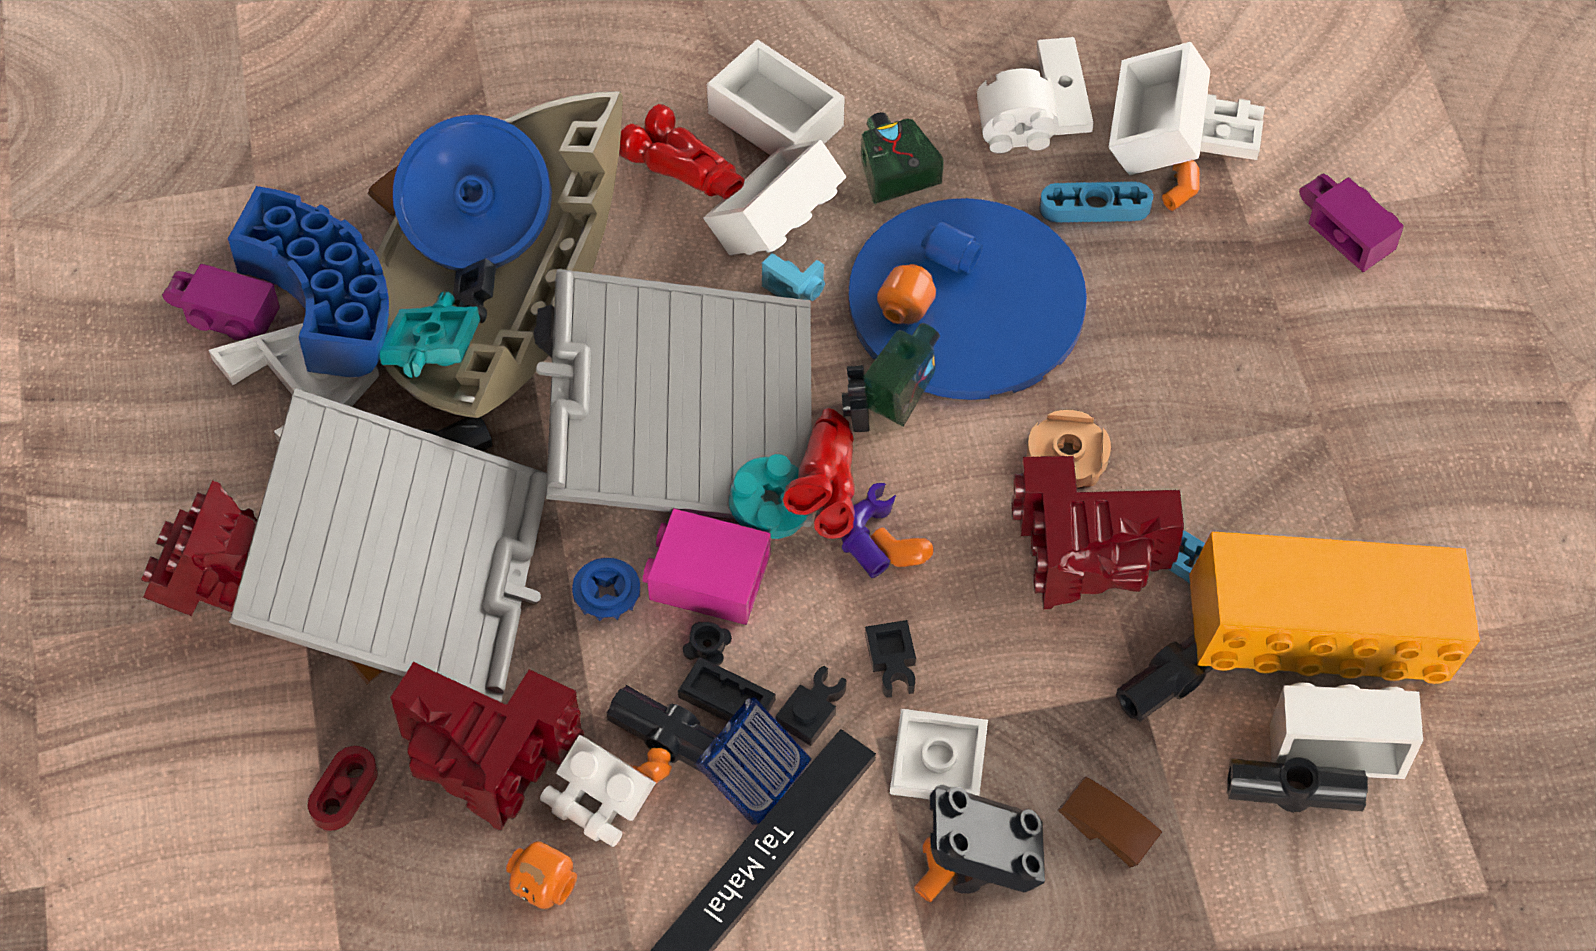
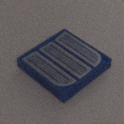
M748 698L695 762V765L752 825H759L812 759L756 698Z

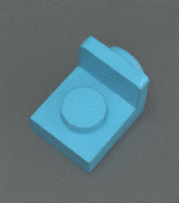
M773 253L762 262V287L778 297L814 301L824 289V264L819 260H816L804 273L792 262L784 261Z

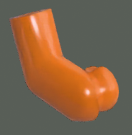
M1193 160L1175 164L1172 167V171H1177L1174 174V177L1177 179V185L1162 195L1164 205L1171 211L1180 207L1199 192L1200 168Z
M884 527L877 529L871 535V539L891 560L890 563L895 567L923 564L932 557L934 552L932 543L926 538L896 540Z
M651 748L647 754V762L640 766H629L657 784L666 778L671 771L672 766L669 765L671 754L666 749Z
M929 836L923 843V853H926L929 871L914 886V889L926 901L932 902L956 872L946 870L935 863L930 848Z

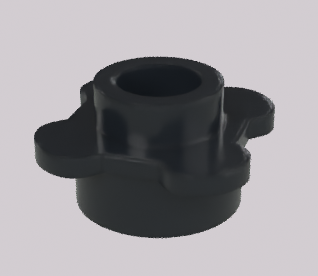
M697 622L691 627L690 641L683 646V654L689 660L701 657L719 666L724 661L723 651L725 646L731 643L732 635L729 630L721 629L715 623ZM704 642H711L709 647H705L703 644Z

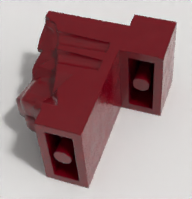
M1074 456L1023 457L1021 473L1014 474V495H1012L1011 500L1012 520H1020L1021 536H1031V554L1036 556V568L1033 571L1034 593H1042L1043 609H1052L1057 605L1078 601L1081 599V594H1100L1112 588L1140 592L1148 583L1150 571L1157 572L1159 570L1171 569L1173 562H1177L1184 530L1180 490L1077 492Z
M212 480L206 495L197 492L189 512L179 509L174 523L165 520L156 542L157 545L163 547L160 557L157 559L150 556L141 578L142 581L149 583L143 598L192 616L199 601L232 613L257 523L254 511L250 508L246 510L239 509L233 498L227 494L221 484Z
M415 662L411 664L390 697L401 737L409 740L407 752L410 758L409 767L412 777L441 784L447 793L466 800V807L500 831L509 818L514 819L519 814L525 799L524 792L531 781L536 783L545 770L547 760L561 765L578 736L584 735V730L581 728V710L578 708L576 690L528 669L507 705Z

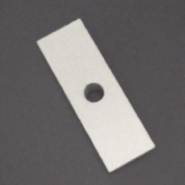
M1075 38L1037 40V54L1042 77L1046 80L1048 76L1053 85L1059 127L1055 135L1092 132L1094 123Z

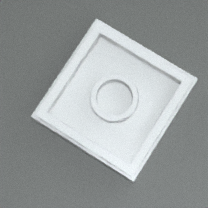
M901 709L890 794L930 800V793L936 786L946 785L952 788L960 787L968 793L979 796L988 720Z

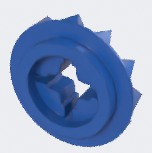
M616 558L595 559L585 564L577 572L573 580L572 592L574 602L581 608L584 615H593L599 621L607 617H614L618 620L622 613L627 610L633 611L634 604L640 597L639 577L636 571L622 560ZM611 584L614 585L616 596L612 597L609 594H605L602 598L599 597V587L597 585H602L606 588Z

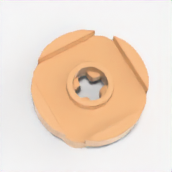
M1059 410L1048 414L1047 420L1042 421L1038 426L1036 423L1031 429L1028 439L1027 457L1074 456L1077 488L1083 486L1091 487L1099 481L1100 475L1107 468L1111 452V442L1104 427L1102 432L1099 426L1093 423L1094 418L1088 414L1075 410ZM1065 443L1073 444V449L1079 452L1067 455L1059 449H1063Z

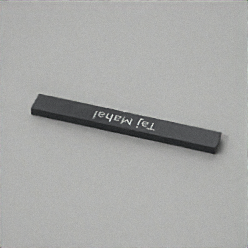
M840 729L650 951H714L876 760V753Z

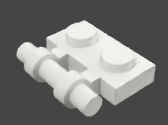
M1207 94L1200 151L1257 160L1265 107L1251 105L1250 100L1239 99L1238 102L1218 100L1216 95Z
M579 735L556 774L570 782L568 787L561 793L549 785L542 792L540 800L552 807V813L560 819L566 820L568 818L584 828V834L595 842L601 839L611 847H614L622 837V831L611 825L615 816L618 813L627 820L633 821L656 782L589 739ZM585 792L602 803L595 814L578 804Z

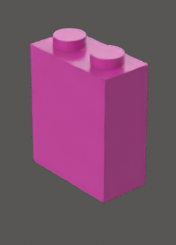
M673 508L668 524L662 522L656 538V547H659L656 557L655 559L649 557L644 568L643 582L648 583L649 600L747 625L771 555V533Z

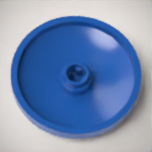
M485 115L457 116L428 128L413 141L404 153L397 167L393 184L394 210L405 236L426 258L440 266L456 271L464 269L484 258L491 261L496 268L518 258L535 242L548 219L552 201L549 171L542 155L532 140L512 124Z

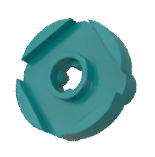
M774 454L770 457H759L748 461L737 471L730 487L729 508L738 524L771 533V539H781L794 534L803 526L809 515H796L788 511L784 506L783 495L785 488L791 481L798 479L799 468L791 464L786 456ZM765 490L773 491L779 496L778 505H775L773 501L765 502L762 499Z

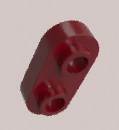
M349 746L340 750L334 756L311 792L307 803L308 811L312 821L319 828L333 831L346 826L352 820L378 776V768L373 754L368 749L361 746ZM355 769L363 770L360 776L356 778L349 777L351 771ZM331 806L340 807L339 811L335 814L325 813Z

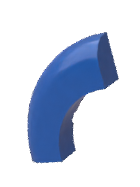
M256 186L228 237L237 273L254 276L276 284L289 292L306 310L305 318L298 338L307 372L342 377H361L371 373L380 359V350L385 342L389 319V295L386 279L376 253L363 241L362 234L345 219L340 221L331 216L329 209L320 204L318 207H313L301 202L299 195Z

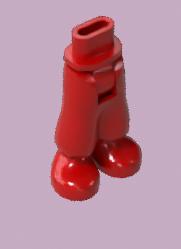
M657 104L649 110L645 118L644 128L631 123L621 130L619 156L630 162L646 164L649 170L680 180L710 197L718 195L723 199H728L744 185L745 179L736 173L734 165L705 145L689 130L683 127L675 128L676 118L674 111L664 104Z
M831 408L823 410L821 417L816 420L806 453L799 466L798 479L791 481L786 486L783 503L788 511L796 515H807L818 510L814 519L815 530L825 538L836 539L847 535L852 530L855 511L851 500L855 492L851 471L854 436L849 428V421Z

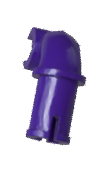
M886 483L873 484L868 490L867 497L854 505L853 528L847 535L841 537L843 542L842 550L845 553L850 552L871 578L882 574L889 567L891 561L869 536L870 530L865 527L868 519L871 517L885 518L891 513L896 495L887 501L876 500L883 495Z

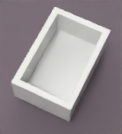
M758 39L707 83L708 113L769 155H772L780 147L820 139L825 144L844 126V96Z
M1191 42L1122 60L1108 148L1128 175L1199 159L1210 69Z
M821 139L780 147L745 179L743 187L728 199H723L703 219L729 255L742 253L751 255L757 251L765 250L770 253L786 242L787 238L785 235L792 228L802 226L812 217L811 210L818 204H823L836 195L838 192L836 187L846 176Z
M1295 683L1291 686L1284 685L1270 723L1271 762L1285 763L1292 758L1302 757L1309 759L1316 766L1364 770L1366 776L1373 778L1405 779L1423 742L1419 692L1405 691L1400 687H1386L1381 690L1360 689L1355 685H1340L1336 688L1315 687L1310 683Z

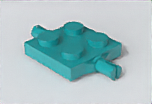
M446 291L445 296L444 292L438 295L436 303L432 306L399 309L380 350L381 364L398 365L403 367V371L408 377L413 378V375H415L416 378L420 375L425 364L436 363L440 366H449L461 363L480 322L478 307L452 306L455 298L450 292Z

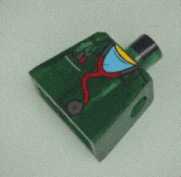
M884 112L876 113L867 120L869 130L861 134V160L874 204L942 184L944 159L914 120L907 118L891 123L888 115Z
M920 323L913 335L902 330L894 333L864 375L868 408L904 427L936 370L933 347L940 338V334L936 329L928 324Z

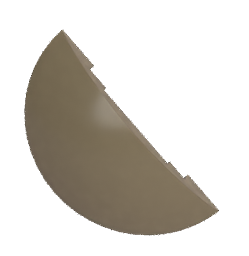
M596 92L574 95L544 103L503 120L517 127L532 140L547 165L552 186V201L548 219L538 238L522 255L508 264L496 268L493 298L486 300L483 304L487 309L486 320L484 323H479L461 363L449 366H440L436 363L425 364L420 375L416 378L415 375H413V378L408 377L404 373L403 367L384 365L396 382L418 400L434 408L456 415L474 418L481 417L509 399L536 372L537 364L544 362L549 356L535 344L534 329L537 324V309L549 305L554 307L557 269L591 273L606 228L615 185L622 122L621 92ZM395 216L376 254L386 279L389 295L387 333L399 309L432 306L436 303L441 292H444V296L446 291L453 295L456 270L440 266L422 255L405 236Z

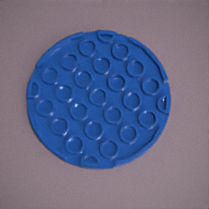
M969 198L946 199L922 204L908 209L884 223L871 235L858 253L850 275L848 295L849 313L857 331V337L873 360L877 359L884 367L891 371V375L911 387H915L922 378L925 367L922 368L918 379L919 370L924 364L927 365L931 358L930 355L934 353L935 369L927 377L928 381L926 379L921 381L916 386V389L936 396L964 400L989 399L990 395L1008 391L1016 393L1043 380L1044 375L1065 361L1076 345L1083 328L1087 300L1085 280L1076 257L1068 245L1050 227L1030 214L998 202ZM942 221L976 237V242L983 245L979 261L970 274L964 271L957 273L924 257L925 248L921 247V242L931 225L936 227ZM910 264L918 265L927 270L932 276L936 288V297L918 323H893L883 315L877 301L878 290L895 267ZM936 331H938L940 338L933 349L929 351L931 346L928 343ZM897 335H898V347H899L900 350H898V348H897Z

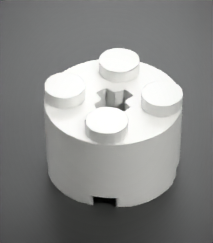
M1011 69L996 74L997 81L987 86L986 81L980 85L977 91V100L982 133L992 152L1005 153L1011 150L1012 147L1024 146L1038 151L1050 145V138L1058 130L1059 120L1053 85L1048 76L1045 80L1040 77L1039 71L1033 69Z

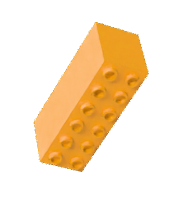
M1211 531L1189 574L1198 666H1212L1214 669L1221 671L1234 668L1255 669L1260 673L1294 671L1304 676H1313L1320 673L1340 674V676L1350 679L1361 676L1382 677L1387 681H1399L1405 678L1423 679L1427 683L1438 684L1452 679L1480 641L1467 554L1464 548Z

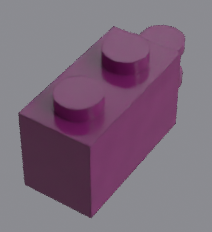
M1320 174L1300 188L1299 194L1302 201L1312 209L1308 224L1362 272H1365L1397 249L1404 225L1399 222L1392 212L1387 211L1374 200L1365 188L1357 185L1351 178L1347 177L1337 184L1328 175Z
M200 263L195 274L176 271L162 294L163 299L167 303L183 309L188 324L202 331L213 330L226 334L237 341L266 334L280 308L274 284Z

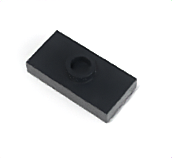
M701 657L697 659L678 690V698L739 728L741 727L751 734L753 733L744 722L753 711L755 705L757 704L767 715L776 701L775 693ZM756 712L755 715H757L763 721L764 719L760 716L758 712ZM753 717L752 720L760 727V725L754 720ZM750 721V724H751L756 730H758V728Z

